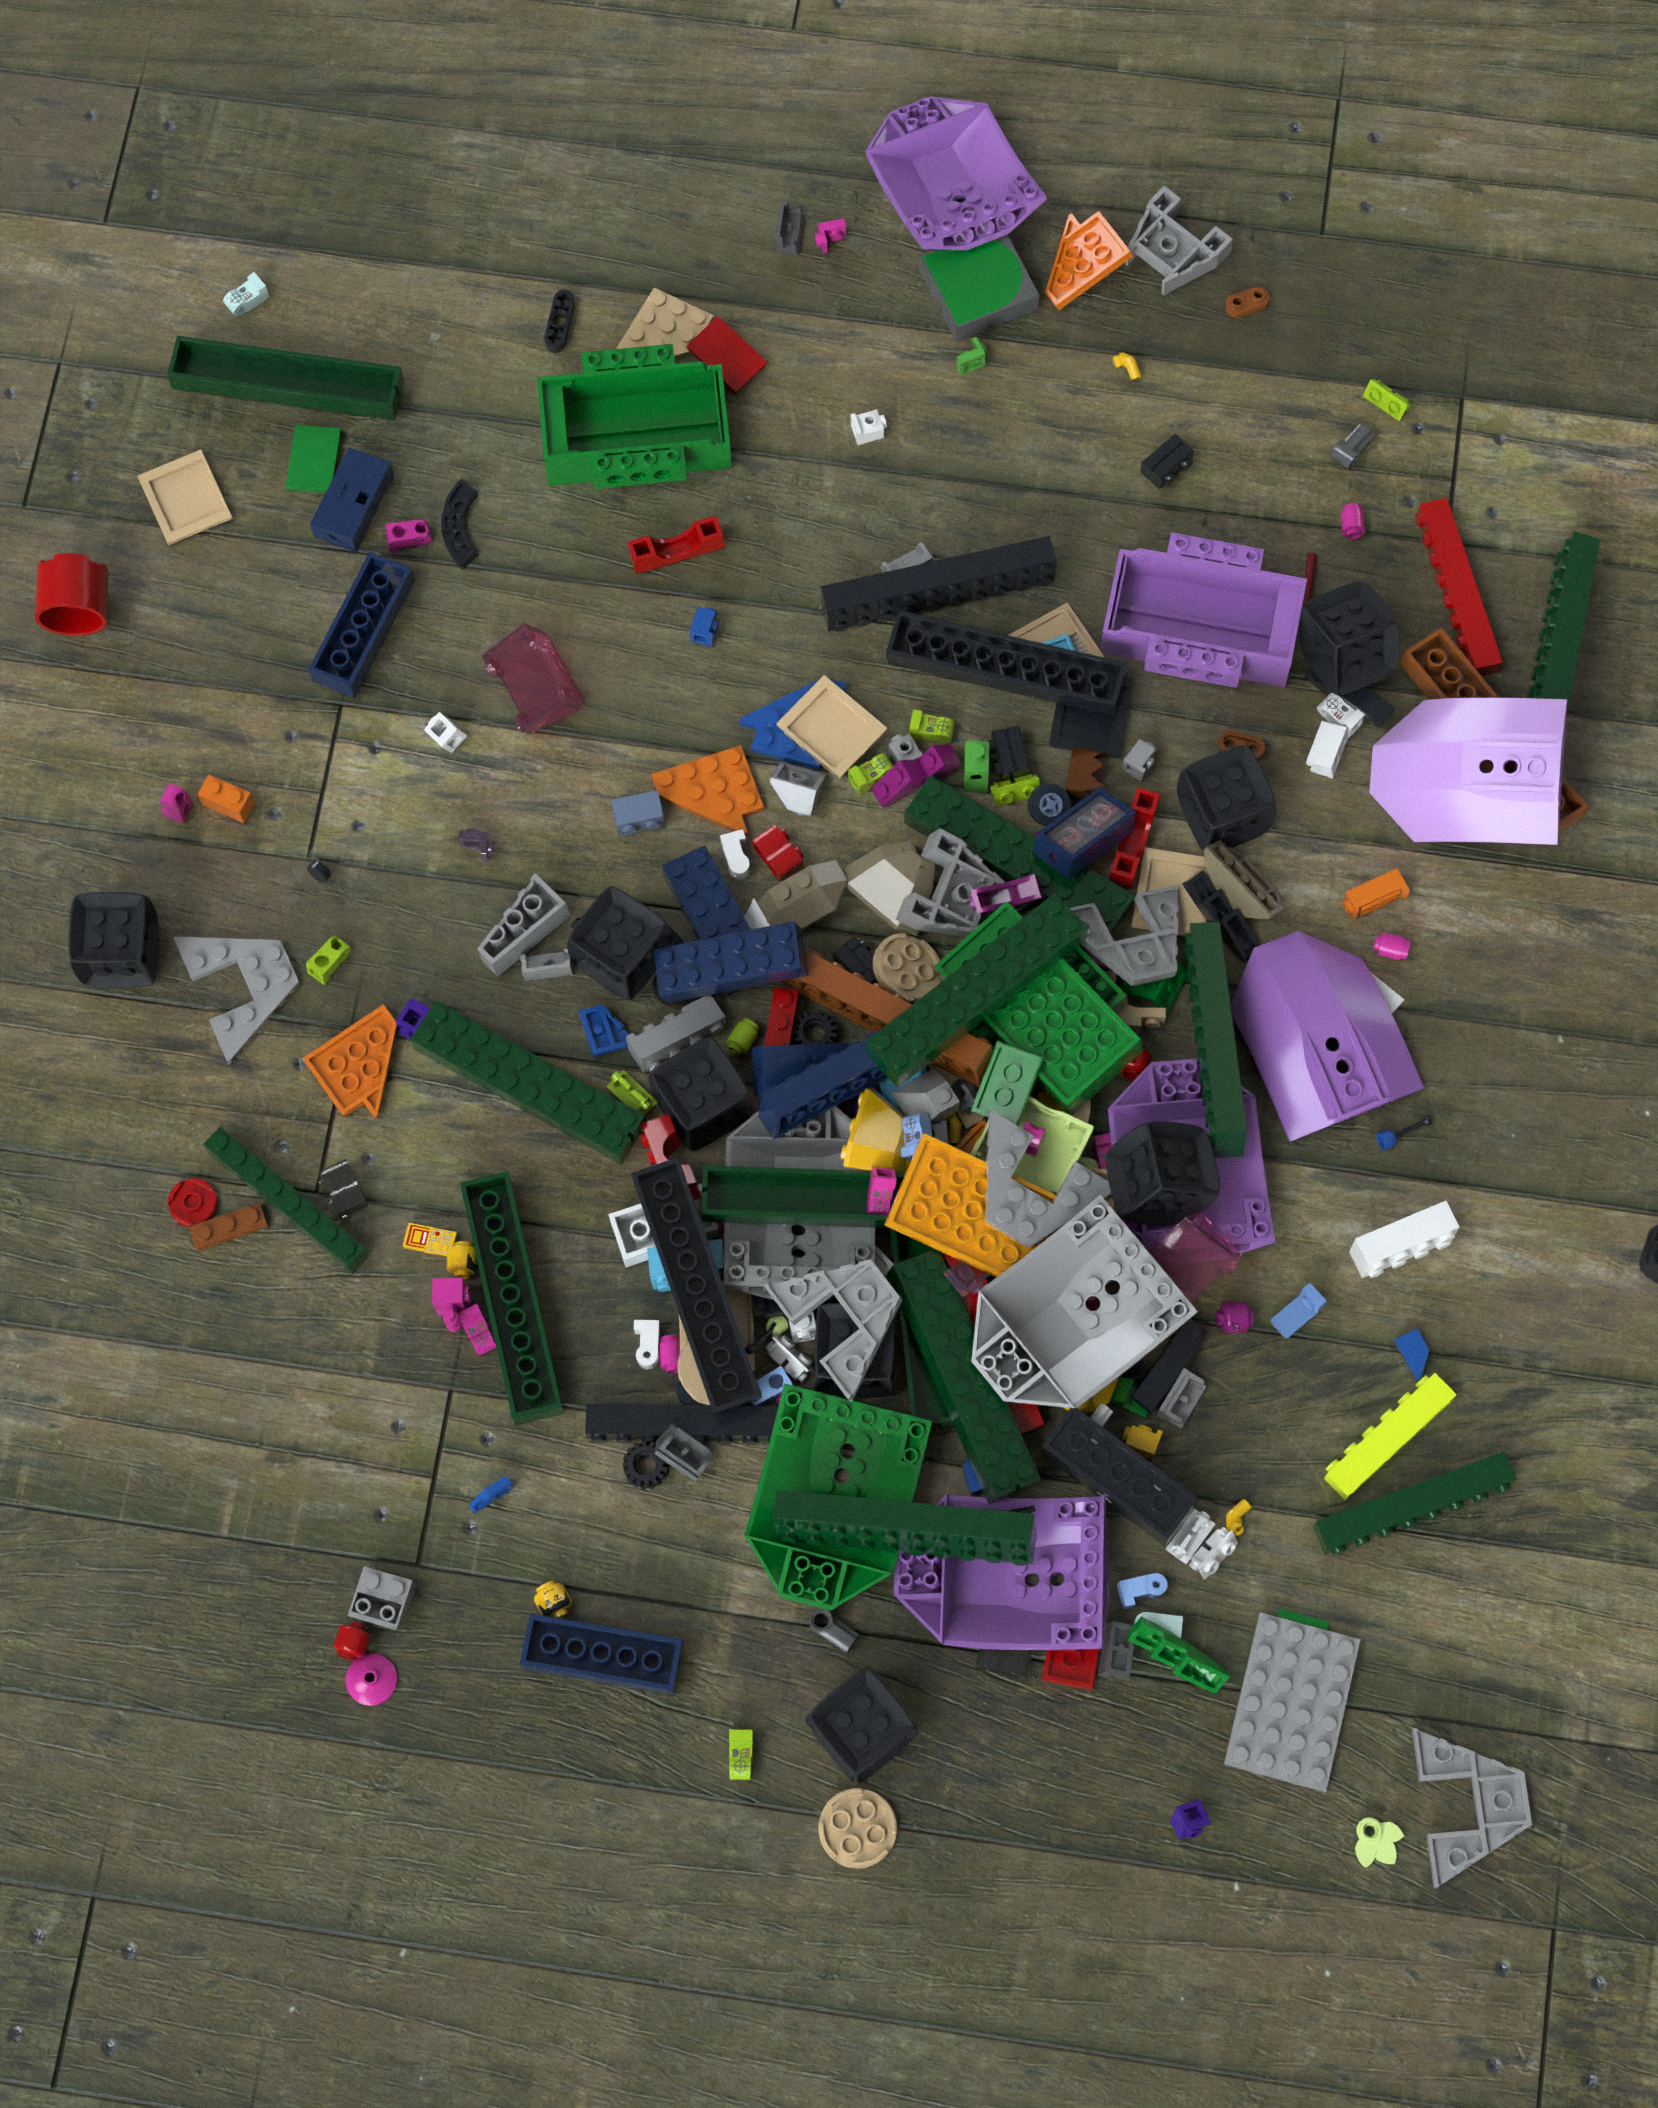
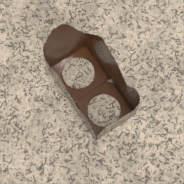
M1079 748L1072 749L1066 792L1070 799L1083 800L1091 794V790L1104 787L1102 781L1107 774L1101 769L1103 764L1097 759L1108 757L1109 753Z

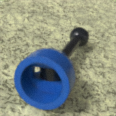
M1425 1116L1422 1121L1396 1133L1389 1129L1382 1130L1376 1133V1140L1380 1148L1386 1151L1396 1144L1397 1137L1423 1125L1429 1126L1433 1120L1430 1116Z

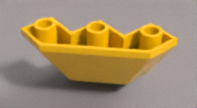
M868 1087L864 1092L860 1093L859 1109L856 1118H852L850 1124L851 1134L847 1145L844 1144L842 1148L841 1159L844 1160L843 1166L871 1170L873 1166L891 1168L895 1172H906L910 1161L901 1158V1148L905 1147V1133L902 1127V1121L905 1116L874 1088Z

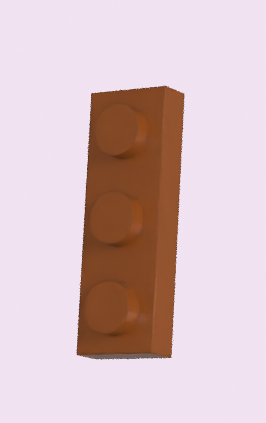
M259 1202L190 1226L189 1229L195 1248L199 1252L268 1228V1224Z

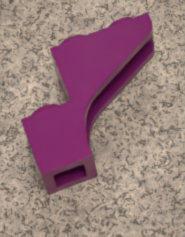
M951 744L932 745L919 759L900 760L871 789L881 807H888L924 785L930 775L936 779L948 777L962 763Z
M1033 874L1017 880L971 890L972 896L969 897L973 911L977 910L978 914L988 915L994 913L1006 901L1012 907H1019L1044 899L1045 896L1038 875Z

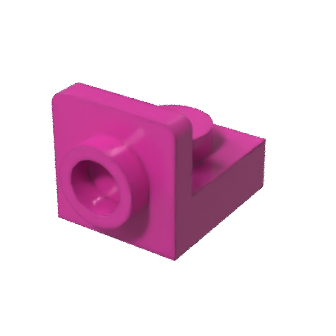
M844 218L818 224V233L814 235L817 247L821 246L823 254L827 253L828 241L836 242L846 238Z

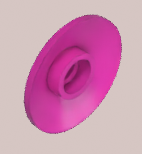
M366 1654L362 1658H357L350 1665L346 1674V1687L349 1694L354 1700L363 1705L373 1706L385 1702L391 1697L397 1686V1672L394 1665L389 1659L379 1654ZM368 1674L375 1675L373 1682H366Z

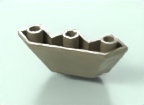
M911 841L881 845L843 868V872L848 880L846 885L848 890L895 930L901 933L918 935L919 930H915L897 921L896 917L903 899L915 892L930 899L933 890L935 863L921 856L925 845Z

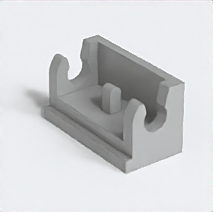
M920 542L917 544L916 549L889 564L886 562L882 563L880 571L883 573L933 562V557L924 544Z
M567 948L564 949V952L527 957L525 954L520 955L524 981L572 975L571 959Z
M1184 1368L1160 1407L1157 1416L1182 1429L1206 1388V1385H1204L1205 1381Z

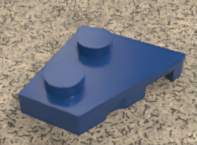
M603 1005L579 1010L578 1015L593 1058L628 1049L626 1036L629 1033L623 1028L624 1025L613 1018Z

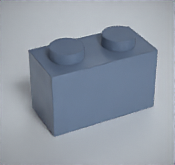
M658 790L611 800L618 835H633L640 830H656L660 826L665 825Z

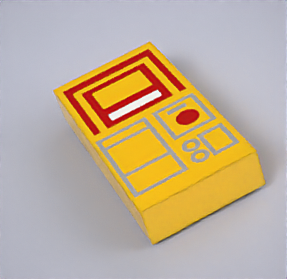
M408 1223L403 1248L447 1257V1251L456 1242L458 1234L453 1231Z

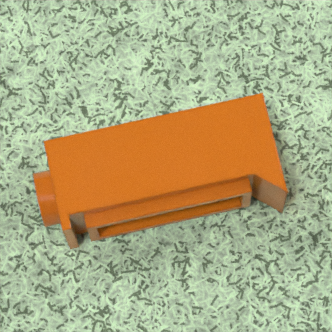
M1398 868L1346 891L1343 907L1347 914H1351L1353 919L1357 920L1358 915L1361 917L1399 899V897L1407 899L1410 889Z

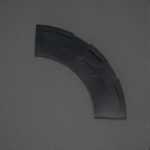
M460 479L446 498L443 514L441 515V531L449 555L463 570L479 555L465 532L466 515L471 504L478 497V493Z

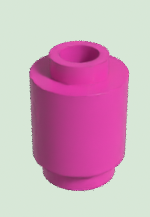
M1356 503L1345 505L1340 514L1342 535L1350 540L1359 539L1365 534L1364 511Z
M1382 932L1381 936L1376 935L1373 949L1377 950L1378 956L1394 960H1400V958L1406 960L1411 941L1405 940L1403 936Z
M663 1336L659 1338L658 1344L661 1369L666 1370L668 1374L678 1373L677 1364L680 1355L679 1336Z

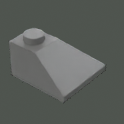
M781 761L771 776L770 783L788 810L794 811L799 816H811L817 806L827 774Z
M935 1069L891 1092L905 1116L923 1112L928 1115L931 1124H936L959 1111L960 1101L948 1082Z

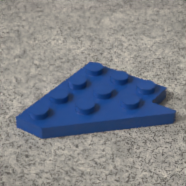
M830 679L845 692L846 683ZM819 680L739 719L740 726L757 730L751 746L752 752L813 769H820L821 764L805 749L803 750L793 739L786 736L784 731L776 725Z

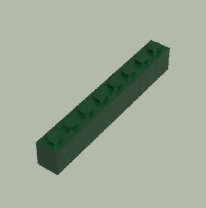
M219 1127L203 1144L213 1158L351 1274H354L369 1257L366 1248L224 1129Z
M1501 1452L1318 1520L1314 1523L1313 1528L1324 1555L1332 1553L1335 1556L1347 1551L1346 1547L1355 1544L1356 1547L1369 1543L1370 1538L1379 1535L1380 1538L1389 1536L1394 1533L1393 1529L1403 1526V1529L1413 1527L1418 1524L1417 1520L1424 1517L1428 1521L1441 1516V1511L1450 1509L1451 1512L1459 1510L1465 1506L1464 1503L1473 1500L1474 1503L1483 1501L1488 1498L1487 1494L1497 1491V1494L1507 1492L1512 1489L1511 1485L1517 1479L1505 1452Z

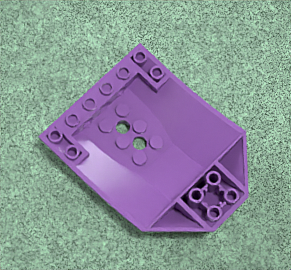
M931 96L922 98L917 102L889 112L865 151L888 199L922 249H972L1009 234L1047 200L1045 193L1027 172L1008 143L988 103ZM959 198H964V199H966V200H965L964 202H962V203H959V202L955 201L956 199H959Z
M1300 931L1260 945L1252 950L1230 1003L1231 1014L1262 1077L1289 1142L1424 1089L1394 1017L1373 976L1360 957ZM1328 1038L1337 1039L1339 1042L1337 1051H1329L1326 1048L1325 1043ZM1339 1060H1343L1348 1064L1349 1069L1347 1073L1342 1074L1337 1071L1336 1063Z
M1197 1059L1151 1062L1108 1108L1111 1147L1135 1127L1152 1121L1192 1124L1203 1128L1209 1134V1127L1206 1128L1204 1122L1206 1106L1202 1105V1091L1204 1089L1203 1085H1200L1199 1082L1201 1064H1197ZM1242 1086L1247 1128L1244 1156L1215 1158L1220 1191L1213 1203L1198 1213V1218L1176 1225L1157 1226L1125 1222L1158 1261L1179 1263L1224 1259L1275 1243L1263 1165L1256 1096Z
M946 1494L936 1504L1008 1511L1034 1505L1036 1511L1031 1514L1035 1515L1037 1537L1033 1564L1017 1566L1012 1564V1562L990 1563L981 1559L965 1561L960 1557L943 1559L935 1555L923 1554L922 1556H914L908 1552H899L894 1574V1595L943 1645L998 1650L1103 1649L1109 1609L1110 1550L1104 1496L1046 1499L1004 1498L988 1505L985 1497ZM1030 1574H1037L1039 1576V1583L1034 1587L1026 1585V1578ZM1055 1575H1064V1582L1060 1586L1052 1585V1579Z

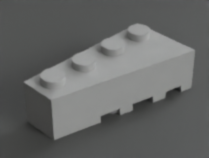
M536 873L531 877V882L518 894V899L513 906L505 911L500 923L493 927L477 948L482 962L497 977L518 961L520 955L530 951L570 917L566 903Z
M711 995L704 996L684 1006L681 1009L682 1013L679 1015L677 1013H670L664 1016V1019L657 1026H653L651 1023L643 1027L644 1031L637 1036L634 1033L626 1036L629 1053L644 1075L649 1072L651 1073L660 1064L685 1048L703 1040L710 1034L716 1035L724 1029L726 1016Z

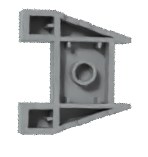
M1165 186L1148 202L1146 211L1140 219L1138 228L1128 245V249L1133 257L1125 262V265L1128 266L1139 256L1165 277L1162 280V295H1166L1217 268L1231 253L1233 239L1217 226L1200 241L1173 219L1180 213L1181 198Z
M938 829L929 835L921 854L922 857L944 867L933 897L929 900L915 892L905 897L896 920L919 931L967 937L979 926L978 922L981 914H978L977 910L973 911L969 900V897L972 896L971 890L1005 882L995 872L992 873L982 863L983 860L977 854L974 855L966 847L967 844L960 838L942 829Z

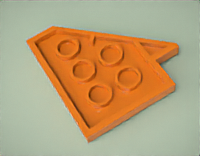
M1099 211L1082 224H1079L1072 213L1068 216L1046 288L1047 296L1058 310H1061L1133 257L1131 251Z
M741 745L651 774L655 789L658 790L661 800L734 832L743 829L745 837L748 836V831L743 817L764 811V806Z
M384 1004L302 1058L343 1117H346L364 1104L375 1120L379 1118L398 1029L395 1019Z

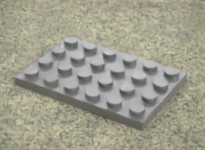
M1260 1612L1223 1765L1325 1793L1361 1639Z

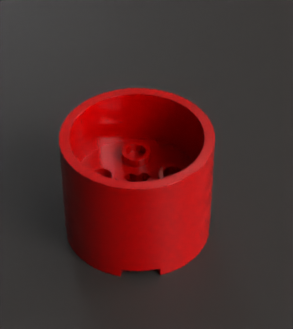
M74 553L54 554V559L48 561L40 560L37 565L35 622L47 631L70 636L89 635L102 630L107 622L108 567L104 563L97 564L90 561V556Z

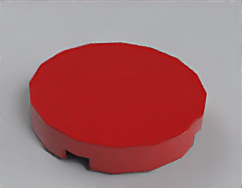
M190 1178V1180L177 1183L170 1191L168 1197L169 1211L173 1219L180 1225L190 1227L210 1220L215 1215L218 1207V1198L213 1187L205 1180Z

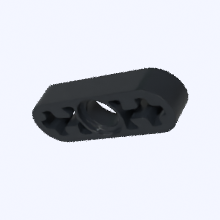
M560 290L554 295L544 336L547 350L553 353L562 351L566 345L575 307L574 295L569 290ZM564 299H568V301L565 302L564 310H562L561 302H563ZM557 317L566 319L563 325L553 323ZM556 332L558 333L559 341H556L555 344H552L551 341L554 340Z

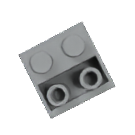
M364 1566L347 1616L397 1631L409 1610L416 1585L413 1580Z

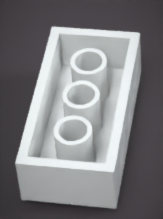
M699 1184L697 1186L701 1198L694 1200L701 1220L702 1184ZM638 1204L608 1214L625 1267L647 1261V1248L656 1246L642 1205ZM701 1222L707 1241L719 1237L717 1222Z
M1444 1201L1355 1238L1349 1253L1361 1277L1370 1276V1278L1381 1275L1384 1272L1383 1269L1390 1266L1393 1269L1404 1265L1407 1259L1415 1257V1259L1422 1258L1429 1254L1428 1250L1435 1247L1438 1250L1451 1245L1452 1239L1455 1238L1459 1225L1447 1201Z

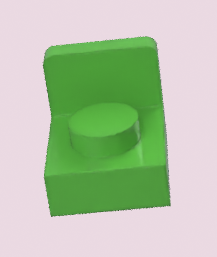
M977 337L972 338L971 351H964L957 356V370L960 376L985 366V357L988 355L987 349L983 342H979Z

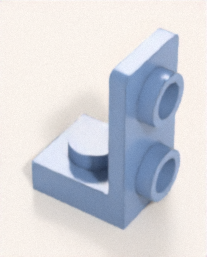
M1309 1283L1302 1289L1300 1295L1275 1315L1270 1322L1285 1339H1288L1324 1308L1327 1301Z

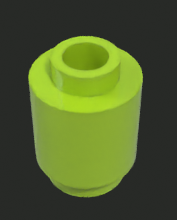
M746 1018L738 1022L726 1040L728 1050L737 1056L740 1054L746 1055L758 1037L759 1026Z

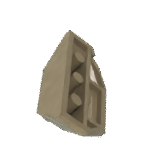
M1221 840L1204 849L1209 880L1216 890H1222L1233 909L1238 908L1243 917L1270 919L1284 910L1277 890L1244 855L1226 846Z
M837 860L811 865L770 888L757 904L770 926L795 921L804 930L836 911L848 880Z

